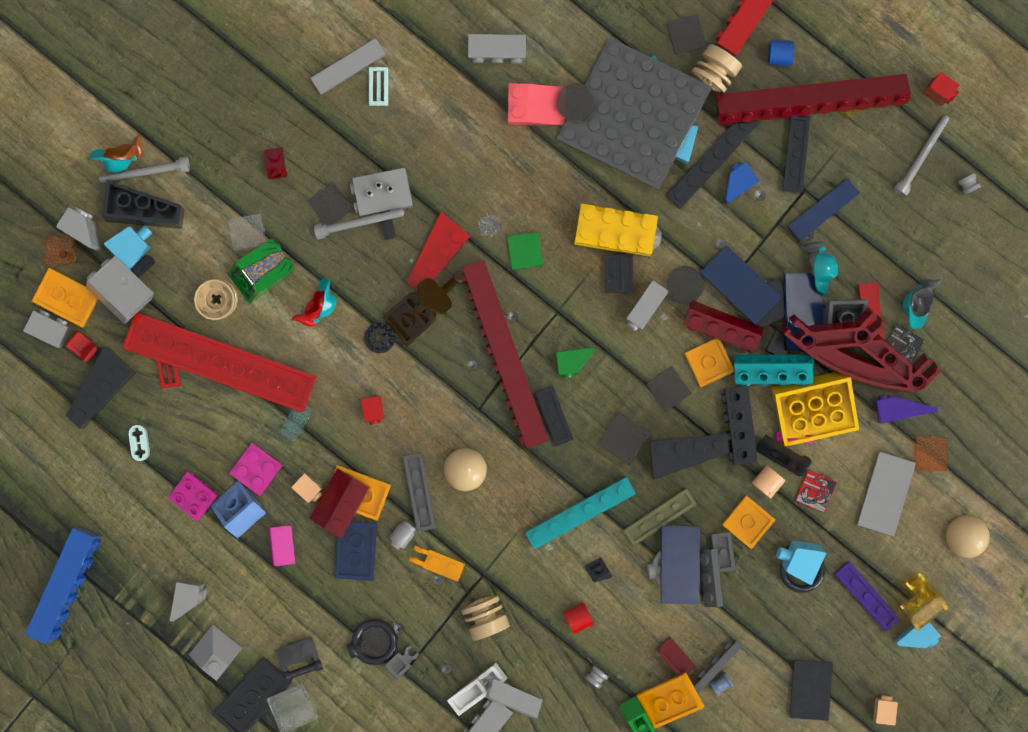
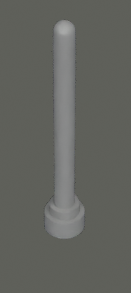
M948 115L942 116L904 180L897 182L894 191L904 197H907L911 190L910 183L948 123Z
M187 156L180 157L174 163L102 175L98 180L100 183H106L107 179L117 181L173 170L181 171L182 173L189 172V159Z
M397 209L328 226L327 224L320 223L314 225L316 238L319 240L326 238L332 232L401 217L405 212L403 209Z

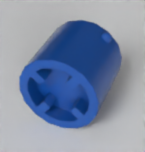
M770 40L768 65L792 66L794 41Z

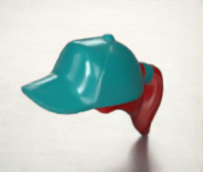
M325 278L320 281L318 291L314 293L313 299L306 305L304 314L293 316L292 321H298L306 326L314 327L319 323L320 319L326 318L336 309L337 297L329 291L330 279Z

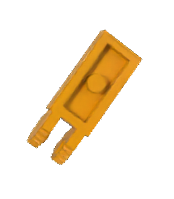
M416 545L414 546L416 552L426 554L427 557L424 562L417 557L410 556L409 561L457 582L459 581L465 563L431 549L427 550Z

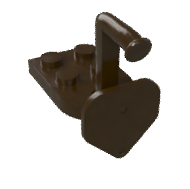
M455 272L453 277L441 287L433 279L425 278L417 285L418 292H411L383 316V319L406 346H409L435 322L437 313L444 314L452 307V302L447 293L464 280L463 274Z

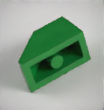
M595 348L556 352L558 374L563 375V379L574 377V373H578L595 352Z
M636 696L619 705L633 732H656Z

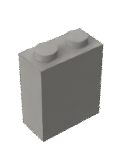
M652 280L626 317L625 321L628 322L626 326L635 332L637 329L643 330L669 291Z

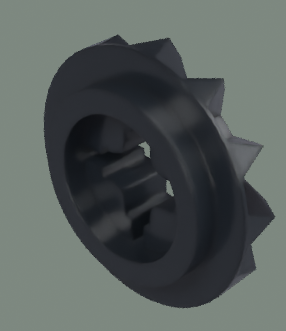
M375 323L365 332V344L372 352L385 353L394 345L395 334L387 324ZM374 331H376L380 335L387 333L385 337H383V343L385 345H383L379 341L372 343L376 338V333Z

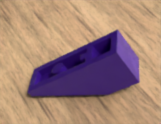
M889 394L878 396L879 400L874 401L877 420L881 424L938 412L936 407L898 397H890Z

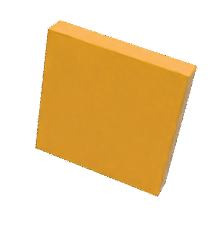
M718 338L684 353L700 388L735 372L726 350Z
M745 495L721 525L752 549L776 519Z

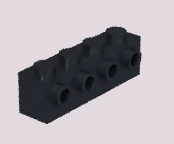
M748 386L723 389L724 393H721V401L726 406V412H723L724 423H728L729 431H726L731 445V450L728 453L729 461H733V465L757 463Z

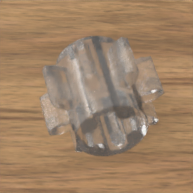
M488 213L487 217L482 216L478 223V227L481 230L480 234L492 238L493 234L498 235L502 229L501 218L491 213Z

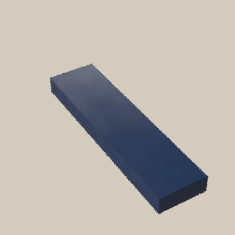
M846 179L791 223L788 228L798 241H801L860 193L850 180Z

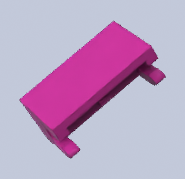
M291 525L268 527L272 565L295 564Z

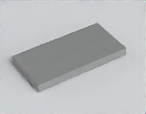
M878 452L856 525L891 536L895 535L915 469V462Z

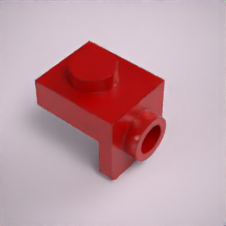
M78 330L65 343V346L78 355L85 363L95 357L96 350L98 349L94 342Z

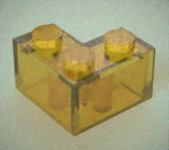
M922 573L906 583L913 597L900 607L917 631L949 609L942 595Z

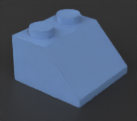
M239 480L210 505L223 526L237 539L266 513L256 498Z

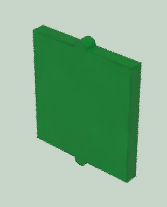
M538 232L530 234L521 233V235L507 237L512 270L523 268L528 270L530 267L543 266Z

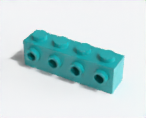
M736 355L735 384L743 386L760 384L762 386L770 384H780L782 386L799 384L806 386L813 384L814 358L810 355Z

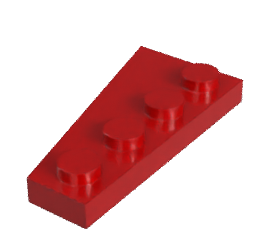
M443 212L440 213L407 280V283L416 291H418L417 285L425 278L435 280L471 237Z

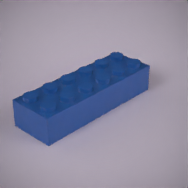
M82 526L72 528L25 633L26 636L44 644L59 638L62 632L60 626L63 621L67 620L70 614L69 606L71 603L74 604L77 599V588L83 585L86 578L84 573L87 568L91 567L94 560L92 555L94 551H98L102 541L99 540L100 534Z

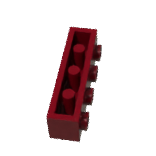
M693 300L690 303L683 323L689 330L703 332L710 338L716 337L728 345H737L747 352H756L764 328Z

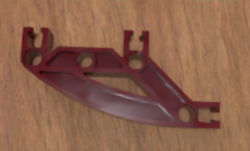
M870 307L853 322L808 326L793 314L789 320L795 326L798 325L800 327L797 333L791 332V329L785 324L781 327L784 335L822 364L843 375L871 385L895 390L922 391L942 371L924 353L911 364L906 356L878 334L886 326V323L878 314L875 315ZM872 318L876 319L870 326H866ZM859 331H865L862 336H857ZM805 336H811L808 341H802ZM860 346L877 361L851 353L843 349V347ZM887 354H892L889 359H885ZM929 364L930 367L926 371L922 372L924 368ZM915 377H920L919 380L912 382Z

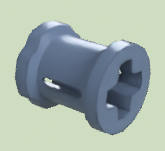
M725 671L721 677L709 682L718 697L728 687H734Z

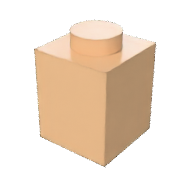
M304 473L291 487L308 503L311 501L316 502L322 495L320 491L323 489L307 473Z
M887 695L875 698L873 721L878 724L895 725L898 702L893 700L892 696Z

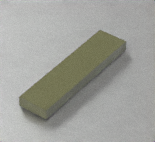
M685 488L622 531L634 547L659 530L661 526H665L697 503L687 488Z

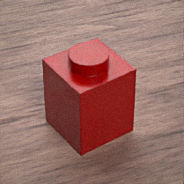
M381 396L361 399L364 422L369 421L370 425L381 423L380 419H385Z

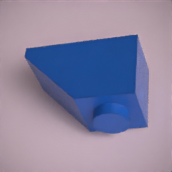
M739 162L731 168L732 172L728 176L724 200L726 205L760 181L747 162L744 164Z

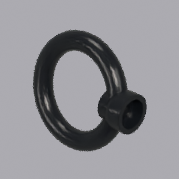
M823 561L812 585H798L791 581L788 572L782 566V562L780 565V576L783 583L790 590L799 593L810 592L816 589L823 581L825 564Z
M379 619L366 620L355 629L351 643L347 644L351 659L357 657L369 665L383 664L390 660L396 652L397 635L394 629L385 621ZM379 627L388 634L390 645L384 655L373 658L362 652L359 639L367 628Z

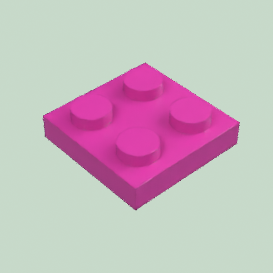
M251 443L229 474L261 496L283 467V464L256 444Z

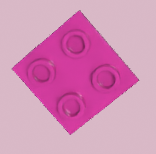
M187 471L168 499L198 522L212 502L217 499L218 495L216 491L207 487V484L204 485L202 480L199 481L194 476V473L191 474Z

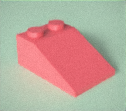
M509 83L508 125L564 126L566 87Z

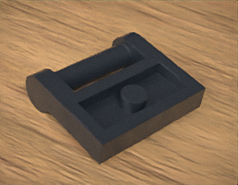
M312 637L275 650L286 683L309 672L323 670ZM311 657L313 658L314 663L289 672L287 666Z

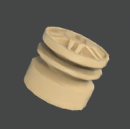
M709 44L702 54L707 63L698 61L696 63L697 67H694L691 73L697 80L712 86L711 90L724 94L727 90L725 86L731 84L726 75L735 78L742 68V64L725 50Z
M214 279L206 281L195 292V308L206 319H223L232 314L237 307V291L226 280ZM214 295H215V296H218V295L221 296V298H220L221 303H219V302L214 303V300H215Z
M498 595L483 597L461 609L462 615L472 614L464 620L465 622H475L468 629L473 641L486 638L510 627L505 614L496 615L495 613L502 608L501 604L492 605L500 600Z

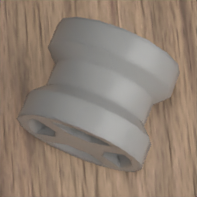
M975 173L958 181V184L963 188L964 195L982 187L980 183H977Z
M593 665L591 673L587 674L585 678L600 689L602 682L607 680L609 676Z

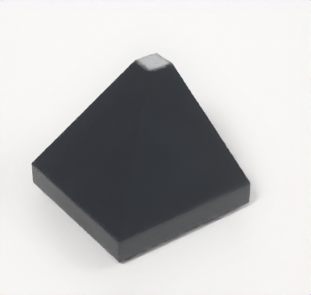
M602 558L585 566L594 583L612 577Z

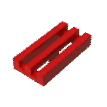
M157 361L161 389L181 386L178 368L173 366L176 382L173 383L170 365L165 364L169 383L165 384L162 362Z

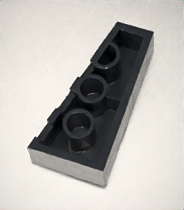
M107 179L102 217L106 222L182 229L185 210L181 205Z
M104 346L68 410L66 417L79 429H84L136 372L112 349Z
M727 434L649 441L652 478L655 480L728 454Z

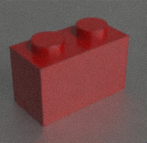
M940 72L933 77L923 91V94L942 106L945 103L949 104L950 101L955 99L959 93L957 88L960 85Z

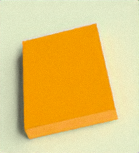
M48 268L31 302L84 328L98 298L83 284Z
M337 465L336 469L338 468L371 486L357 514L378 521L391 484Z
M686 672L636 695L654 729L701 710L704 707Z

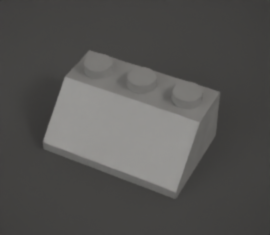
M68 207L56 227L87 247L97 251L102 250L97 223L92 220L93 216L80 208L75 207L72 209Z

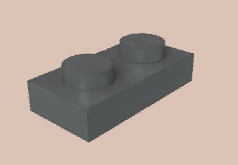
M731 532L711 534L712 547L717 549L719 572L736 570Z

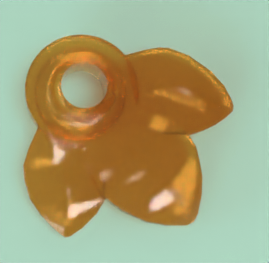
M64 233L61 238L54 235L46 237L45 246L48 252L42 257V260L51 266H57L60 263L63 265L72 264L76 260V252L73 249L74 238L67 233Z

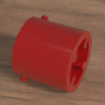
M580 602L578 605L563 612L574 635L590 626L593 627L595 624L584 602Z

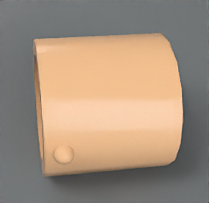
M766 465L753 480L752 484L771 499L784 484L785 480Z

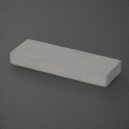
M496 679L490 680L485 697L533 719L538 718L542 704L541 699Z

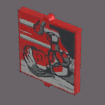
M808 470L795 501L807 505L809 509L814 508L825 513L837 482L826 478L824 474L819 475Z

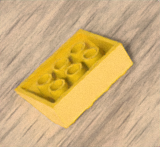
M836 371L815 376L813 384L806 386L799 384L771 386L784 446L787 447L859 430L851 377ZM787 438H800L798 440L787 441Z

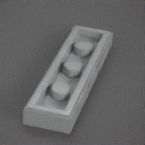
M375 38L316 74L311 80L322 95L383 58L386 54Z

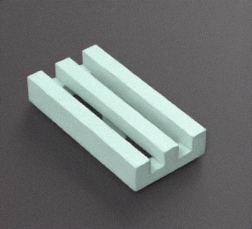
M369 67V106H388V67ZM373 71H377V101H373ZM381 71H384V101H381Z

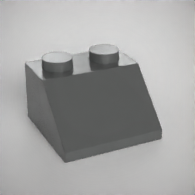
M828 300L823 312V324L855 321L867 309L868 300ZM859 331L857 336H862L865 331Z

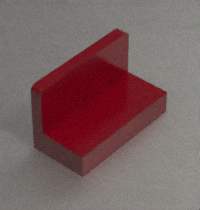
M671 637L656 649L678 676L685 672L688 674L696 667Z

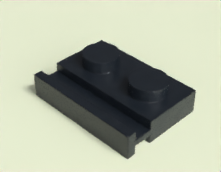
M633 254L605 255V293H634Z

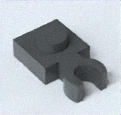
M407 645L404 648L402 655L397 652L384 664L397 679L411 667L408 661L416 659L419 655L417 652L414 655L408 654V651L412 648L411 645Z

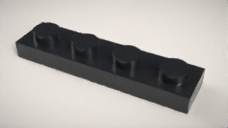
M791 116L783 192L802 194L811 117Z

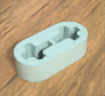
M142 425L132 426L129 430L131 455L137 461H144L150 455L147 430ZM136 428L143 432V435H140V442H138L137 436L133 435V432H136ZM138 444H141V449L145 450L142 458H140V455H136V451L139 450Z

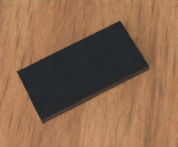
M263 657L212 715L231 732H248L289 687L292 681L286 683L283 673L268 659Z

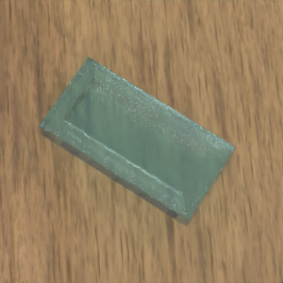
M307 405L304 413L292 409L278 433L295 443L313 414L314 409Z

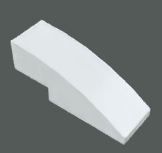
M494 663L447 700L458 716L486 697L491 679H496L500 682L506 681L507 676L497 663Z

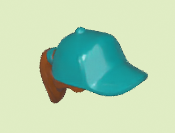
M137 135L132 145L122 144L116 148L93 150L90 154V159L102 161L105 170L108 172L119 173L124 171L131 162L142 158V135Z

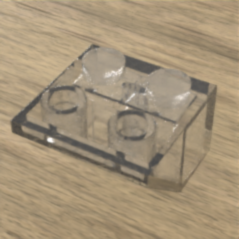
M302 683L267 698L280 732H289L317 720L319 717L313 700Z

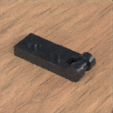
M766 434L756 448L757 452L797 476H803L806 468L812 463L809 457L797 454Z

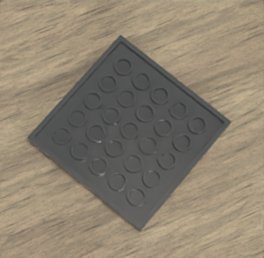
M609 38L557 140L659 190L702 109L712 86Z

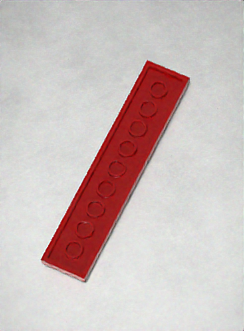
M138 312L134 315L122 347L123 349L302 413L305 411L317 378L314 375Z

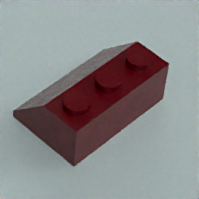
M337 468L309 519L323 529L342 538L371 486Z

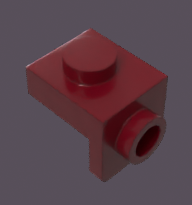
M283 147L264 150L265 168L268 178L280 179L287 177Z

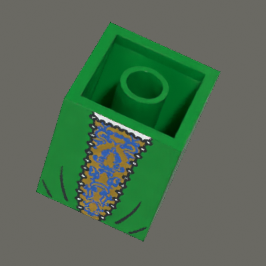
M270 239L236 261L227 274L248 303L251 304L287 278L294 271L291 260L282 253L280 245L274 242L273 239Z

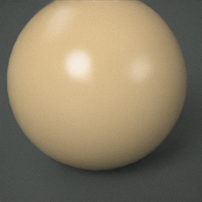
M461 448L453 451L447 457L444 464V476L447 482L459 491L476 489L483 483L487 474V465L483 456L470 448Z
M962 515L955 518L946 530L948 547L954 554L963 558L979 556L989 544L990 535L986 524L978 517L972 515Z

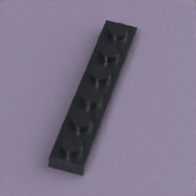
M755 121L733 123L666 197L681 209L759 124Z

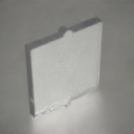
M261 214L228 219L229 236L231 237L233 250L257 247L266 243L264 233L266 228L263 227Z

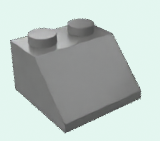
M184 579L176 582L170 621L177 620L200 604L202 600H205L207 588H204L205 583Z

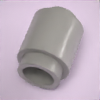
M405 520L402 524L399 523L389 537L392 540L390 544L398 550L400 548L405 549L414 537L416 528Z

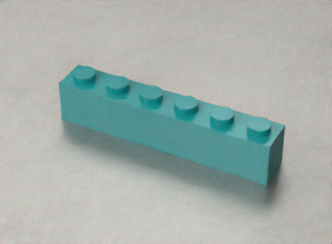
M625 476L530 528L525 533L535 550L632 497L636 493Z

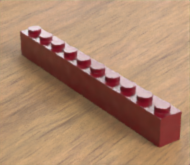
M907 74L717 94L715 107L718 123L732 124L781 117L808 116L818 113L826 114L836 111L845 112L854 109L864 110L872 107L882 108L890 105L901 106L909 104L911 91Z
M482 260L463 267L464 284L468 283L470 290L467 293L470 302L474 301L477 307L473 309L476 319H481L483 326L480 327L483 338H488L489 344L486 347L489 355H494L496 360L493 363L496 374H501L502 380L499 383L502 391H507L509 397L505 399L509 410L513 409L515 417H512L515 428L519 427L522 433L519 435L521 445H526L528 449L548 442V437L485 261Z

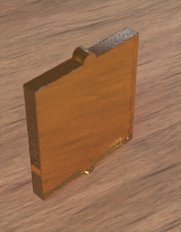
M932 435L930 437H916L915 471H929L930 473L933 471H947L948 438H936Z

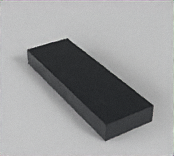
M553 386L536 392L537 400L555 446L573 440Z

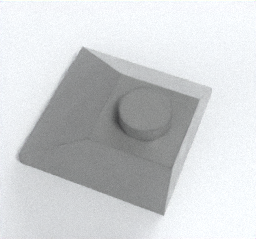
M213 624L189 656L204 672L217 681L243 647Z

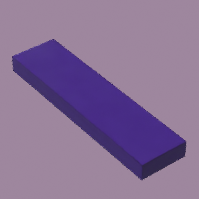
M849 561L834 573L884 631L890 629L900 620L896 613Z

